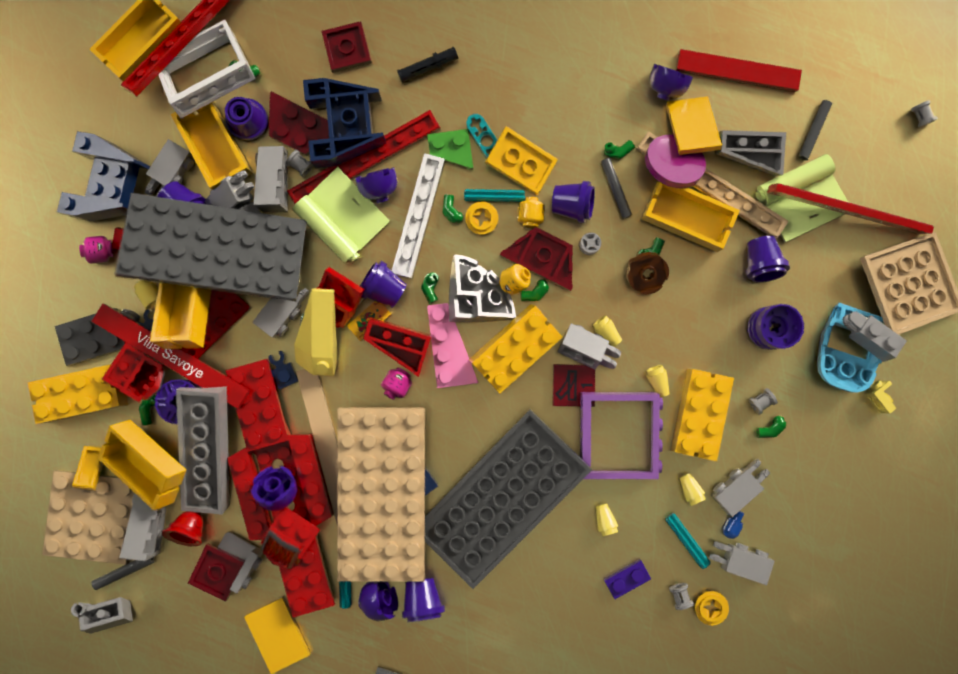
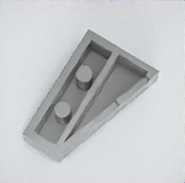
M728 130L718 132L722 147L715 154L775 177L783 175L786 132Z
M284 146L258 147V153L255 154L257 169L254 205L263 213L288 212V166L286 165L288 151Z
M134 493L132 498L133 506L119 558L146 561L160 554L167 506L154 511Z

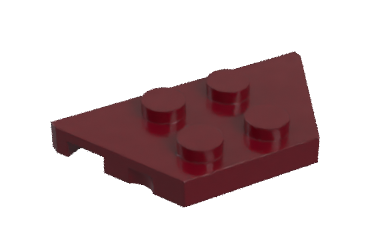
M272 91L270 92V138L293 150H298L305 156L310 154L308 141L329 139L327 119Z
M536 226L499 255L515 264L522 265L530 272L570 292L573 288V245Z

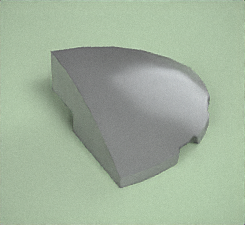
M453 255L449 286V322H490L514 319L516 317L514 303L510 294H506L500 287V278L492 270H486L478 265L477 260L462 255Z

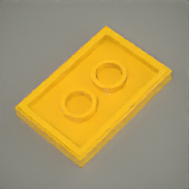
M708 96L667 101L666 107L679 155L721 150L722 143Z
M506 126L484 163L534 195H538L558 159Z
M284 596L244 616L271 674L311 654L295 619L292 617Z

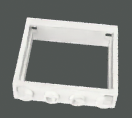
M226 20L198 33L158 74L169 103L180 118L256 79ZM228 42L231 43L239 60L238 62L177 94L170 73Z

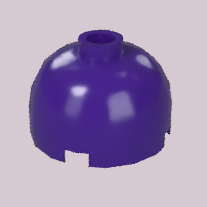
M657 64L653 65L650 74V85L654 91L658 92L657 97L669 101L670 97L678 98L684 95L693 80L692 76L684 75Z
M392 167L391 169L386 168L367 173L365 177L358 176L355 178V182L360 194L368 200L376 199V202L380 203L389 200L388 196L396 190L397 175L395 168Z
M283 466L275 469L273 467L264 469L252 482L254 486L253 490L251 489V493L256 502L266 510L278 511L288 507L293 502L297 493V484L294 476L289 469Z
M368 581L362 587L358 604L362 612L369 619L384 621L395 617L393 612L398 609V597L395 587L390 588L388 583L390 581Z

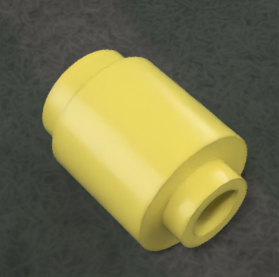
M139 281L134 285L135 294L145 309L155 310L158 288L152 281Z

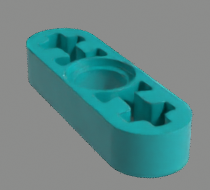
M472 114L466 121L468 132L485 158H487L489 155L487 152L492 150L497 138L481 115ZM473 120H475V122L480 121L479 128L482 131V133L479 134V131L476 127H471ZM489 136L492 138L493 143L485 147L481 144V139Z

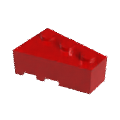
M369 317L363 339L419 377L431 336Z

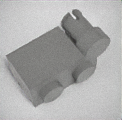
M122 597L95 605L78 602V604L75 603L71 608L72 615L79 618L80 631L90 634L133 622L130 600Z

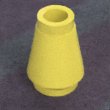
M606 315L593 324L594 331L608 340V344L615 347L622 341L611 318L608 319Z
M663 365L647 369L648 375L646 377L655 392L660 394V397L669 395L667 371L663 368Z
M691 473L679 478L686 502H689L690 506L706 499L704 490L692 477Z
M608 504L595 507L598 532H601L602 537L617 533L618 524L610 508H608Z

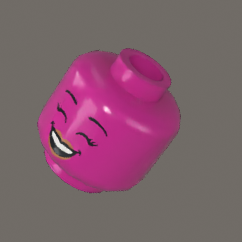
M105 236L86 237L83 245L79 246L81 257H85L86 261L90 264L108 262L110 257H113L111 240L108 241Z
M398 367L390 369L381 383V387L385 390L383 394L392 400H395L396 397L404 398L412 385L411 375Z

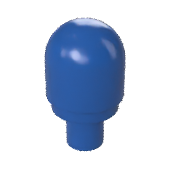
M739 511L733 517H729L723 526V534L727 538L734 539L739 536L743 528V523L741 522L744 516L743 512Z

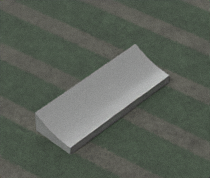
M180 387L176 390L179 463L187 470L180 485L181 511L223 514L230 506L229 463L227 460L229 457L227 387Z

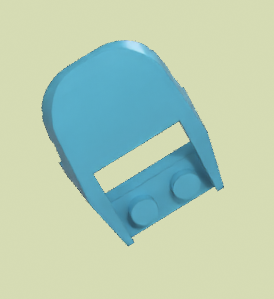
M838 303L834 306L821 333L817 370L821 378L835 388L852 393L862 392L873 384L877 375L876 369L882 361L869 351L867 352L866 359L827 347L832 327L836 325L848 329L843 324L842 319L845 315L854 311L865 317L872 315L883 324L884 321L880 316Z

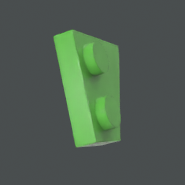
M468 129L427 134L430 155L444 158L448 163L473 170Z

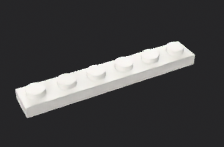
M424 153L392 267V272L396 275L412 279L445 162L444 158Z

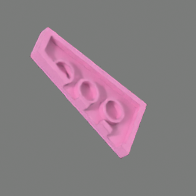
M448 303L428 305L437 388L478 383L456 323L449 322Z

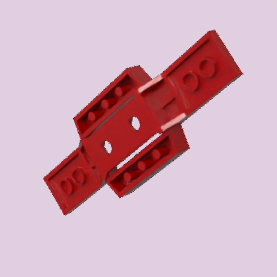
M268 359L225 370L229 378L250 390L240 409L236 408L246 447L227 458L249 541L262 540L271 526L268 510L261 507L251 493V489L253 490L254 486L252 482L258 475L253 454L257 457L260 471L272 467L275 459H280L284 464L283 467L290 470L297 484V493L293 500L295 504L293 512L314 526L331 518L334 512L313 435L290 433L284 419ZM281 510L271 511L274 520ZM316 536L297 567L293 565L292 568L287 569L279 566L293 618L335 605L318 543V536Z

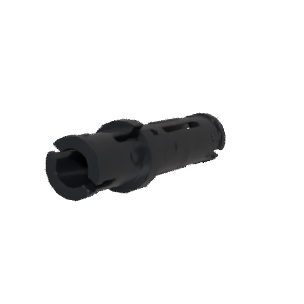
M454 46L438 54L436 52L432 53L433 56L397 70L401 82L403 83L437 67L440 69L442 65L456 59L458 60L459 58Z

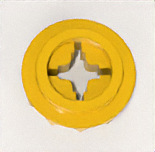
M476 202L468 208L465 221L470 231L478 235H487L497 226L498 213L490 203ZM484 210L485 218H488V220L483 221L480 227L479 220L475 217L480 216Z
M705 591L702 595L698 596L694 604L695 614L698 619L710 626L722 623L729 612L726 598L716 591ZM713 601V605L718 609L712 610L709 614V610L704 606L710 605Z

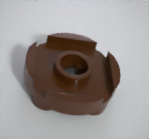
M641 253L628 261V268L626 270L627 281L634 290L642 294L655 293L663 287L662 284L665 280H668V264L658 253ZM645 270H653V272L649 273V277L646 278L643 275Z

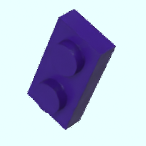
M640 559L604 578L614 599L651 580Z

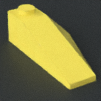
M312 289L294 344L296 363L312 375L334 376L338 359L334 290Z

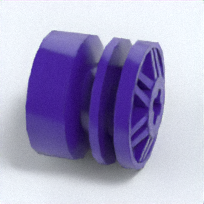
M776 304L756 310L748 321L747 330L750 339L758 347L769 350L785 349L794 346L800 341L804 333V321L796 308L787 304Z
M182 379L171 380L163 384L155 397V408L159 416L166 422L178 424L176 390L180 387H202L190 380Z

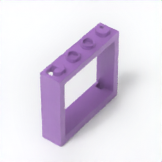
M580 392V457L590 467L591 401H651V471H591L584 479H659V473H662V461L659 460V452H662L663 449L662 439H659V431L663 430V421L660 418V410L663 409V399L660 397V394L657 392Z

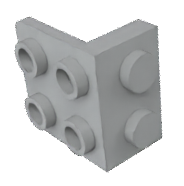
M227 532L218 548L245 560L230 588L231 591L238 593L242 589L246 590L249 586L253 570L256 571L263 561L261 559L263 552L257 546L234 533Z

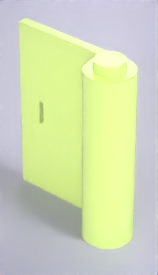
M828 154L820 156L757 187L756 197L758 201L789 221L780 234L785 243L845 215L840 212L767 193L769 185L780 183L848 202L833 176L835 164Z
M339 167L327 176L309 195L301 198L292 208L345 264L347 262L352 264L360 256L358 252L390 222L370 200L360 194L357 186Z

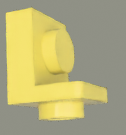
M890 380L874 382L869 387L870 390L865 393L880 413L890 414L896 409L891 396L883 392L892 385Z

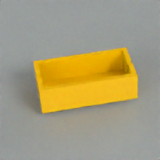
M137 0L89 50L124 81L181 21L159 0Z
M214 101L196 110L199 113L197 115L192 112L180 118L176 112L170 114L209 188L212 190L217 188L221 184L220 181L229 176L233 177L240 171L245 170L248 176L253 174Z
M658 181L641 220L710 250L719 252L724 249L731 233L729 230L733 228L740 210L690 188H673Z
M159 283L150 342L163 349H182V347L203 348L211 290Z
M530 304L469 360L500 394L563 337L551 323L547 322V318L535 305Z
M111 364L27 382L31 401L36 402V405H32L35 424L50 423L127 406V395L120 392V389L112 387L111 384L102 380Z
M687 369L670 451L717 461L734 378L696 369Z
M131 420L110 425L104 440L106 443L103 444L98 459L154 511L174 503L180 489L178 486L181 485L187 470Z

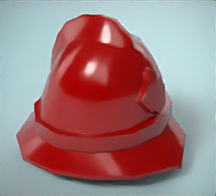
M183 512L173 523H170L168 528L162 531V536L180 545L188 547L200 546L204 524L201 513Z

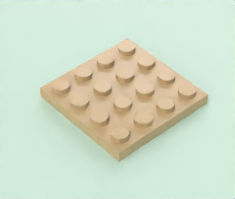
M936 232L860 258L884 324L898 335L958 313V289Z
M53 471L42 555L128 564L129 559L119 557L133 506L132 498L134 492L118 477L104 475L99 476L96 490L77 489L72 487L76 472Z

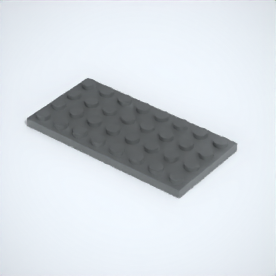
M131 193L115 275L116 277L296 301L307 222L296 218Z
M530 409L425 516V542L474 589L592 471V468Z

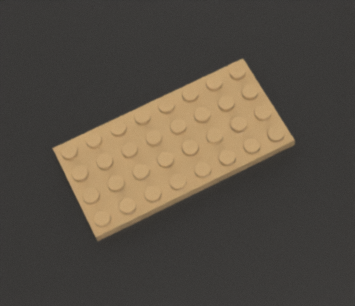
M339 407L338 581H424L425 408Z

